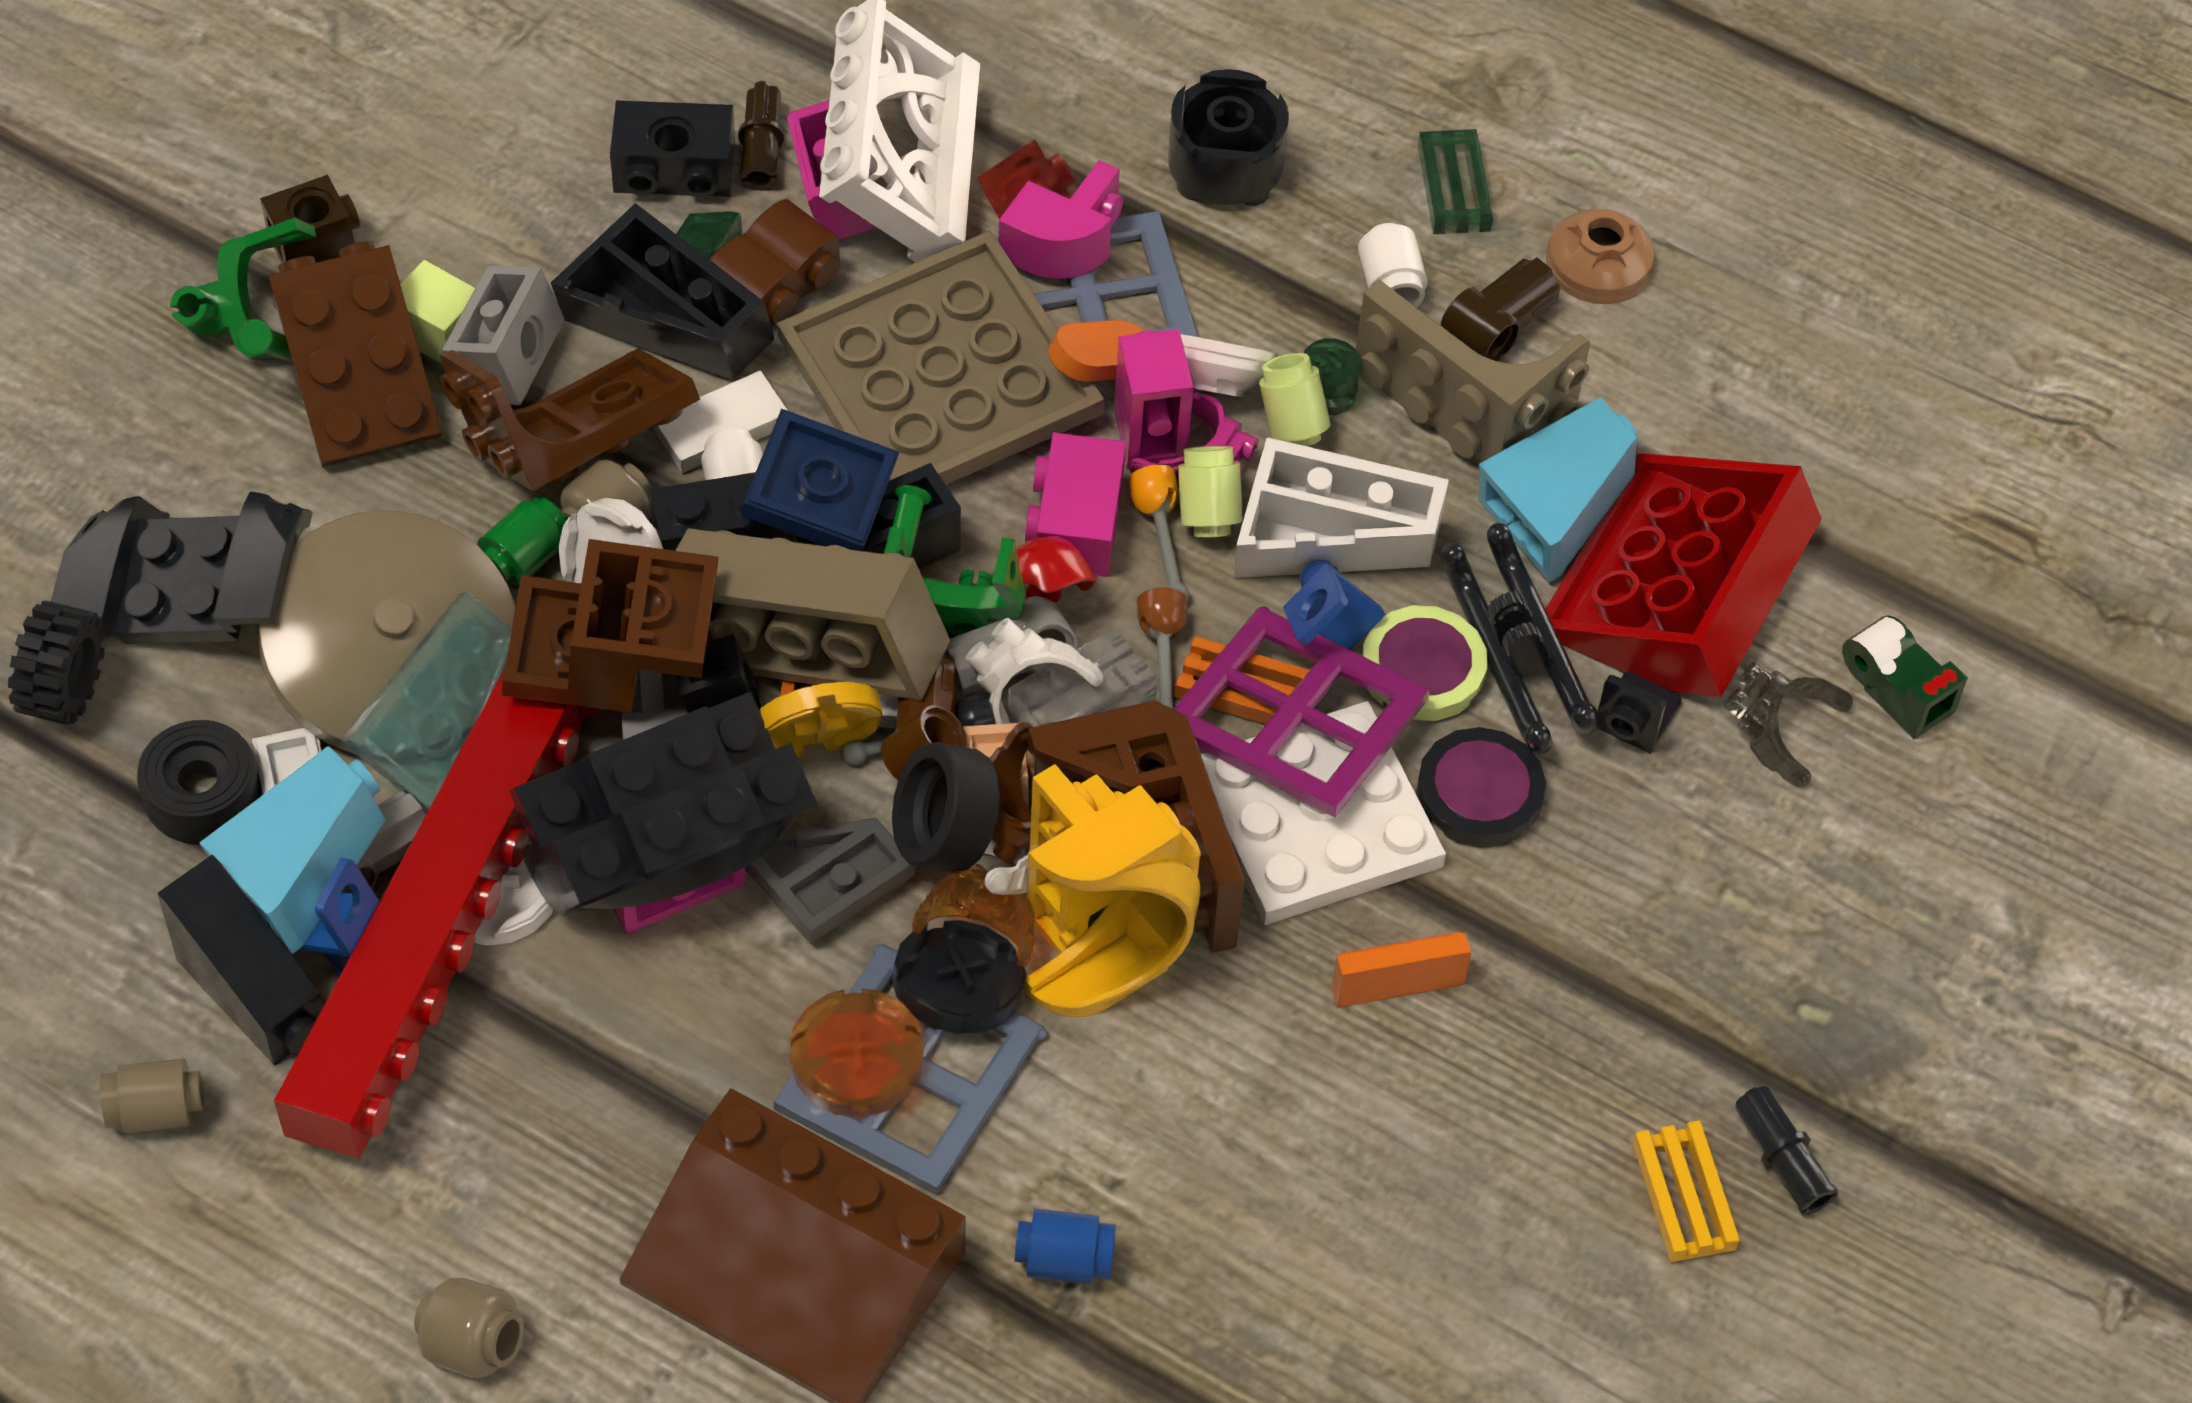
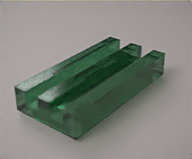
M1477 129L1419 132L1418 151L1433 234H1445L1446 226H1455L1456 233H1468L1469 225H1478L1479 232H1491L1493 215ZM1458 144L1464 145L1475 208L1466 209L1455 150V145ZM1441 145L1451 210H1445L1434 146Z

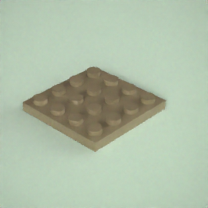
M991 230L777 323L778 338L834 427L900 452L890 480L931 463L947 485L1050 439L1053 432L1063 433L1105 414L1104 398L1093 382L1071 379L1061 373L1052 363L1048 355V346L1058 330Z

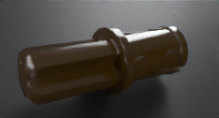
M766 81L756 82L754 88L747 91L745 122L738 129V140L743 146L742 168L740 170L741 183L749 189L759 191L770 189L777 183L778 148L784 142V130L779 125L781 92L777 86H768Z

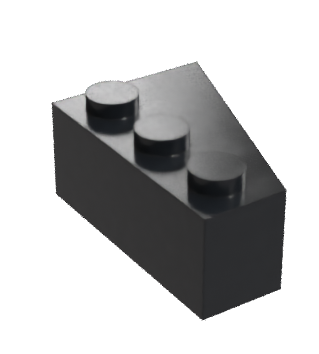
M636 203L550 282L557 303L564 316V321L732 380L775 340L763 300Z

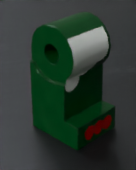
M1887 615L1879 618L1847 639L1842 645L1843 658L1849 671L1864 686V690L1913 740L1956 712L1968 677L1951 661L1943 666L1940 665L1916 642L1912 632L1896 617Z

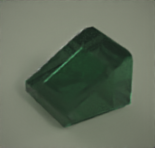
M733 211L690 213L676 234L710 260L722 246L742 234L741 214Z

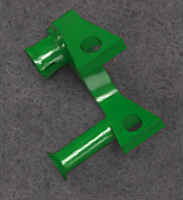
M292 218L248 235L226 241L222 244L218 253V280L196 287L184 286L178 289L170 302L171 308L179 310L172 313L173 318L182 323L189 331L206 337L230 333L237 349L246 357L256 360L277 357L292 362L285 335L271 330L265 321L254 318L247 285L248 266L251 256L256 251L316 238L314 226L297 218Z
M903 485L895 489L899 502L884 554L897 553L911 558L923 506L931 501V495L919 487ZM1002 538L994 574L979 570L977 584L973 583L974 570L963 571L960 574L959 585L922 577L942 623L949 633L957 637L994 623L996 620L1020 617L1026 589L1022 579L1015 539Z

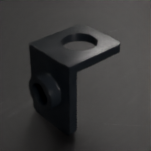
M1625 672L1622 678L1609 675L1604 683L1597 711L1600 721L1597 729L1651 754L1678 709L1681 697L1677 693L1632 672Z

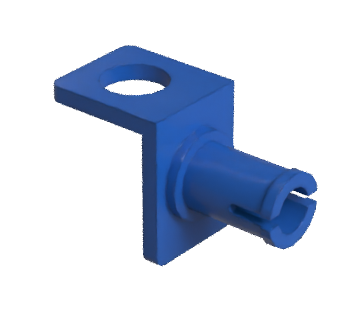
M1320 559L1312 561L1301 572L1300 583L1302 588L1283 606L1295 637L1303 645H1307L1319 634L1351 650L1383 619L1385 615L1384 610L1377 602L1342 576L1336 566L1332 568L1330 561Z
M340 858L315 905V913L320 921L304 945L299 948V950L324 953L334 967V972L338 977H340L380 902L352 859ZM346 885H349L352 894L341 891Z

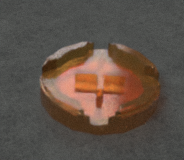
M862 989V993L852 992L844 994V990L827 993L808 1006L793 1027L789 1059L796 1085L811 1103L834 1115L862 1118L886 1112L907 1098L921 1077L924 1045L918 1021L901 1001L879 990Z

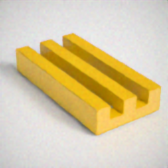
M1701 1121L1688 1122L1686 1128L1676 1130L1675 1125L1661 1127L1660 1133L1650 1135L1649 1130L1635 1132L1632 1144L1670 1263L1736 1251L1740 1239ZM1683 1147L1688 1148L1716 1234L1714 1238H1711L1682 1150ZM1656 1152H1666L1677 1191L1694 1238L1693 1242L1685 1243Z

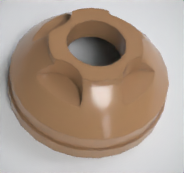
M1590 209L1569 215L1558 224L1547 247L1546 264L1552 269L1556 282L1567 294L1590 303L1612 304L1630 299L1644 289L1650 280L1653 270L1654 249L1650 236L1632 218L1614 210ZM1599 227L1609 228L1619 234L1621 241L1611 246L1599 245L1591 240L1588 232Z

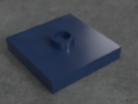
M781 408L744 500L740 515L822 546L837 545L848 550L863 551L900 452Z

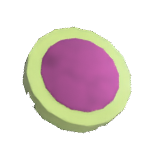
M1412 605L1391 611L1370 630L1363 643V657L1430 689L1429 700L1413 720L1438 721L1460 714L1470 706L1471 700L1477 696L1478 692L1480 693L1485 683L1487 649L1478 631L1460 615L1437 606ZM1368 689L1370 695L1382 706L1383 701L1387 704L1390 703L1391 700Z

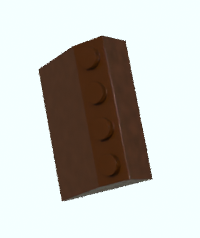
M730 1088L690 1144L620 1277V1284L830 1403H866L964 1256L966 1216Z

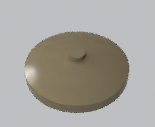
M382 510L355 513L320 526L296 543L275 623L259 624V652L264 672L276 697L286 711L310 733L326 743L358 755L389 759L415 757L441 750L456 743L470 733L505 668L515 605L507 583L492 560L479 546L452 527L422 515L403 511Z

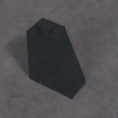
M212 854L157 893L176 960L267 1059L275 1065L290 1053L296 1054L300 1052L323 1009L321 995L227 870Z

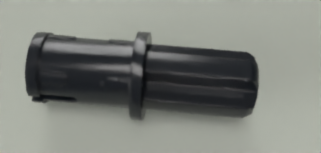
M1754 1087L1745 1092L1736 1101L1735 1109L1764 1152L1761 1161L1765 1168L1775 1169L1797 1203L1802 1215L1815 1213L1827 1206L1838 1196V1189L1830 1182L1807 1147L1811 1141L1808 1134L1804 1131L1798 1132L1768 1087Z

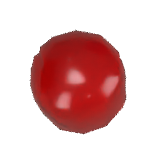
M1058 536L1035 538L1016 548L1022 579L1026 589L1025 598L1039 596L1057 603L1061 600V590L1063 588L1077 584L1081 590L1088 591L1098 580L1083 553L1074 544Z

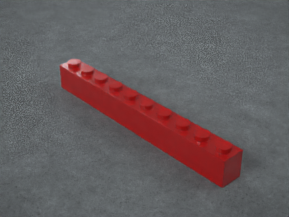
M503 669L274 1099L285 1137L360 1159L371 1136L378 1137L382 1133L390 1114V1099L399 1081H407L416 1067L419 1056V1042L428 1025L434 1027L441 1019L447 1001V988L455 972L462 973L467 968L474 950V935L482 920L491 919L498 907L503 876L506 875L509 867L516 868L524 857L528 835L509 791L516 786L556 771L561 766L566 767L570 765L578 749L579 731L587 716L593 718L599 711V708L503 696Z

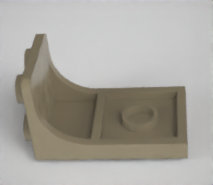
M1379 280L1363 293L1353 369L1359 373L1369 386L1382 390L1399 403L1413 420L1426 424L1448 441L1451 448L1458 455L1470 458L1479 465L1481 462L1581 408V402L1578 399L1582 382L1589 372V365L1586 362L1590 341L1581 334H1578L1551 356L1532 363L1508 364L1494 361L1470 349Z

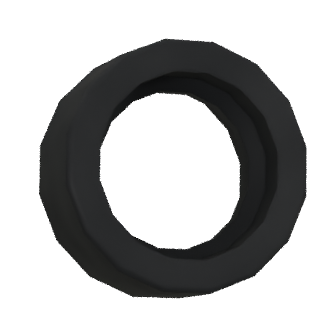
M940 742L924 744L911 755L900 774L892 809L894 841L901 857L915 866L950 872L967 871L981 859L991 842L998 820L1000 802L998 775L988 756L977 749Z

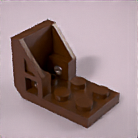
M1154 700L1028 728L1027 770L1030 812L1033 777L1054 764L1071 783L1075 781L1083 783L1097 774L1113 793L1120 791L1126 794L1141 785L1156 804L1163 802L1172 809L1180 824L1188 829L1199 846L1201 853L1198 869L1200 899L1193 930H1204L1211 953L1236 948L1245 879L1188 716Z

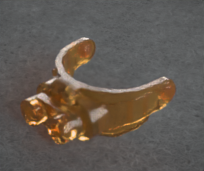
M975 863L967 871L951 873L937 882L914 915L911 927L915 931L914 933L921 935L923 928L927 926L928 922L936 918L963 917L983 922L997 928L1016 944L1018 948L1017 966L1023 968V966L1027 967L1030 964L1035 943V914L1026 893L1012 895L991 893L985 886V877L988 872L980 864Z

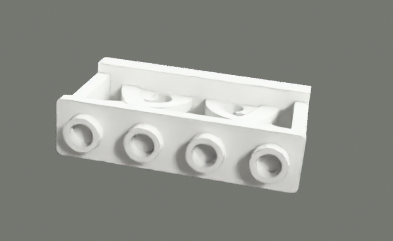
M866 0L858 7H851L846 10L835 28L837 37L834 65L830 74L832 83L829 110L825 119L827 129L824 156L820 165L822 175L819 197L828 203H832L835 200L908 247L907 258L916 263L962 243L966 238L980 63L964 52L954 57L886 9L885 0ZM901 98L905 117L911 129L918 137L917 150H913L899 158L892 146L876 108L879 102L888 99ZM912 166H915V173L911 175L909 171ZM882 176L887 183V188H883L874 180Z

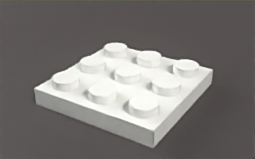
M1368 701L1327 714L1363 733H1366L1377 719ZM1302 723L1276 754V757L1327 782L1353 748ZM1255 737L1246 739L1244 741L1251 743ZM1392 747L1336 818L1207 752L1201 754L1243 873L1246 888L1265 926L1444 867L1446 853Z

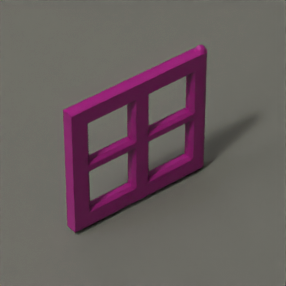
M1263 606L1255 610L1174 707V710L1188 716L1199 749L1336 818L1429 700L1430 689L1319 634L1309 644L1303 645L1296 639L1288 619ZM1265 639L1315 663L1290 695L1239 671ZM1340 675L1391 700L1366 733L1314 708ZM1227 685L1277 710L1251 743L1200 718ZM1302 723L1353 748L1327 782L1276 757V754Z

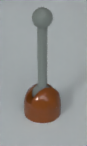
M1153 588L1144 591L1137 597V618L1140 628L1146 635L1157 640L1160 703L1173 709L1170 640L1177 636L1186 624L1188 615L1187 597L1177 589Z

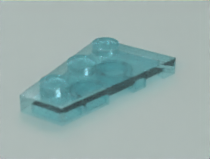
M469 591L459 593L341 740L400 792L403 790L406 794L411 793L423 808L425 814H427L495 684L500 678L506 662L511 629Z

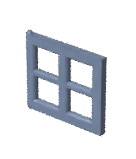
M1159 211L1118 217L1111 227L1110 244L1141 239L1151 275L1096 283L1094 273L1091 271L1081 276L1069 278L1071 288L1034 293L1043 309L1076 304L1081 322L1083 323L1107 321L1101 301L1103 299L1156 291L1167 327L1151 329V331L1179 329L1180 334L1198 337Z
M885 944L876 945L873 948L874 956L829 1022L835 1018L851 1014L868 1015L892 980L894 962L898 951ZM1015 1012L1003 1025L993 1028V1031L1005 1036L1006 1039L976 1084L926 1059L944 1033L943 1030L931 1028L928 1025L924 1027L910 1050L907 1048L904 1050L895 1044L867 1049L901 1068L883 1095L875 1100L862 1121L813 1096L819 1087L814 1082V1079L829 1057L807 1061V1052L774 1100V1110L937 1195L1037 1041L1046 1038L1047 1031L1043 1025L1018 1012ZM910 1082L959 1107L958 1112L929 1156L879 1131Z

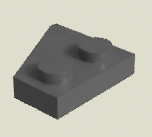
M876 817L845 822L842 826L835 829L816 827L794 831L795 840L774 843L762 856L745 867L749 875L810 944H813L916 875V866L901 857L894 837Z

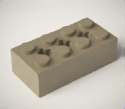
M690 528L687 529L676 551L719 557L707 642L734 634L754 676L813 685L836 682L862 683L873 687L881 695L922 700L950 643L948 634L914 558L904 557L897 553L878 554L848 550L837 545L826 547L795 543L783 538L765 539L736 535L724 530L713 532Z

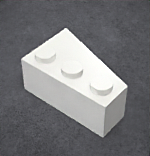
M1267 437L1236 545L1234 578L1301 574L1306 565L1319 559L1330 561L1332 563L1331 567L1336 566L1339 572L1430 567L1444 514L1449 479Z

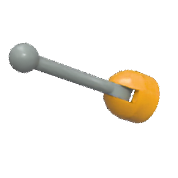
M1150 465L1140 468L1128 477L1127 483L1130 498L1139 512L1154 517L1168 581L1167 588L1183 592L1188 601L1189 590L1180 582L1166 515L1171 512L1178 502L1179 486L1175 470L1166 465Z

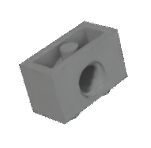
M488 265L442 349L443 354L454 350L495 375L501 382L510 405H521L565 320L542 268Z

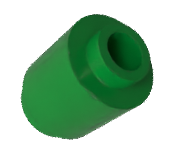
M537 496L530 502L521 501L478 539L477 546L492 560L507 584L519 587L521 575L533 576L559 552L561 533L567 519L555 504L544 497Z

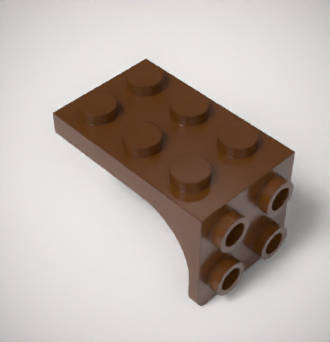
M373 241L351 244L338 251L340 257L318 263L315 262L313 256L298 257L279 264L280 272L269 275L273 305L278 311L321 467L442 437L441 427L389 245L375 248Z
M637 348L528 407L512 410L505 390L495 375L454 350L440 355L446 374L440 377L441 385L452 405L462 411L468 426L462 430V435L471 454L477 461L482 462L485 460L494 466L503 478L508 479L511 477L531 491L547 483H557L570 478L577 472L578 466L600 454H611L623 449L629 444L631 437L651 426L665 425L676 420L682 414V409L701 400L693 378Z

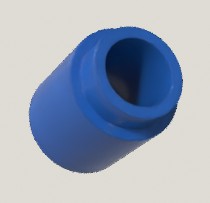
M1034 1208L1032 1222L1019 1221L1014 1262L1027 1263V1278L1092 1285L1093 1278L1110 1280L1116 1224L1099 1223V1215Z

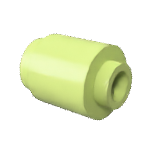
M1304 353L1281 355L1265 362L1262 365L1264 377L1260 379L1259 386L1271 438L1307 447L1316 444L1321 440V433L1325 432L1331 425L1319 369L1311 365L1309 355Z
M1203 446L1184 449V464L1178 465L1181 525L1194 526L1195 537L1231 535V525L1243 522L1240 462L1234 461L1233 447Z

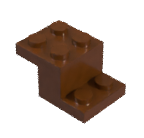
M589 539L581 583L521 575L502 679V695L632 713L638 670L702 678L719 557Z

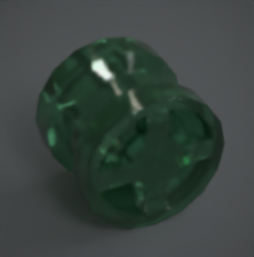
M1323 338L1312 342L1304 350V354L1309 355L1311 365L1319 369L1328 414L1337 415L1345 412L1354 405L1358 395V378L1362 367L1361 356L1355 347L1343 340Z

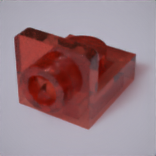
M1035 139L977 177L999 219L1028 181L1068 199L1073 196L1070 186L1077 182L1074 173L1062 155L1057 152L1050 157Z

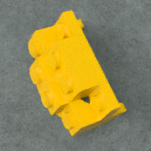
M1055 764L1033 777L1030 852L1028 854L1027 918L1058 956L1028 975L1023 991L1037 1004L1053 1013L1069 1017H1087L1105 1011L1168 971V967L1183 953L1192 937L1200 899L1198 869L1201 853L1199 846L1188 829L1180 824L1172 809L1163 802L1156 804L1141 785L1126 794L1120 791L1113 793L1097 774L1083 783L1077 781L1071 783ZM1106 907L1096 921L1088 928L1090 916Z

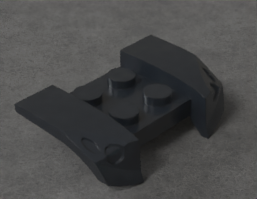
M252 491L249 492L239 516L169 518L170 513L160 511L140 496L123 499L108 512L102 510L91 516L63 553L51 602L98 613V616L103 620L101 629L105 630V636H117L125 644L238 641L241 624L275 623L295 545L301 533L310 527L313 512L292 503L283 504L267 494Z

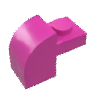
M1098 160L1070 199L1028 181L999 219L998 242L1013 265L1034 275L1053 279L1081 276L1101 266L1110 256L1111 227L1116 222L1123 206V197L1118 195L1120 169Z

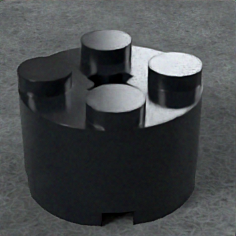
M1215 70L1200 75V82L1191 86L1186 91L1185 85L1177 92L1171 108L1168 165L1173 178L1177 182V190L1181 196L1192 201L1203 200L1220 205L1245 204L1248 206H1257L1268 199L1270 190L1278 183L1283 172L1289 111L1287 103L1280 93L1278 99L1272 92L1266 89L1267 81L1255 74L1241 70Z

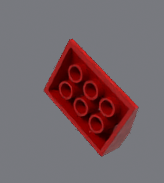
M1639 453L1635 459L1634 476L1588 537L1546 607L1547 614L1562 645L1620 671L1637 674L1670 691L1722 697L1822 520L1801 466Z

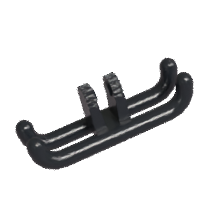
M1495 523L1487 531V540L1509 591L1495 597L1493 601H1490V605L1487 604L1465 550L1459 544L1450 543L1444 546L1441 551V560L1468 623L1478 631L1487 649V663L1525 744L1533 753L1545 754L1552 747L1551 733L1547 726L1544 725L1523 677L1546 668L1571 722L1579 732L1590 734L1596 731L1600 722L1597 709L1590 703L1525 568L1511 530L1505 524Z

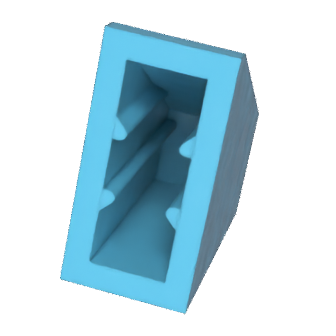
M1600 397L1479 464V502L1497 523L1505 524L1511 530L1516 545L1549 583L1561 576L1634 476L1636 446L1638 445L1636 430L1626 416L1623 414L1616 415Z
M327 746L200 842L207 856L209 857L213 854L291 954L304 945L320 921L315 913V905L340 858L352 859L357 865L385 823L386 819L373 798L380 791V787L360 761L355 759L347 765Z

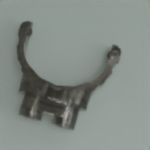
M1754 661L1743 671L1739 678V681L1745 685L1744 689L1737 688L1726 700L1724 708L1740 719L1737 727L1749 736L1750 748L1762 765L1771 771H1777L1783 779L1795 786H1806L1812 779L1810 771L1790 754L1779 733L1778 711L1782 698L1821 699L1832 708L1841 712H1847L1851 709L1853 698L1847 691L1824 679L1804 677L1790 680L1777 670L1770 674Z

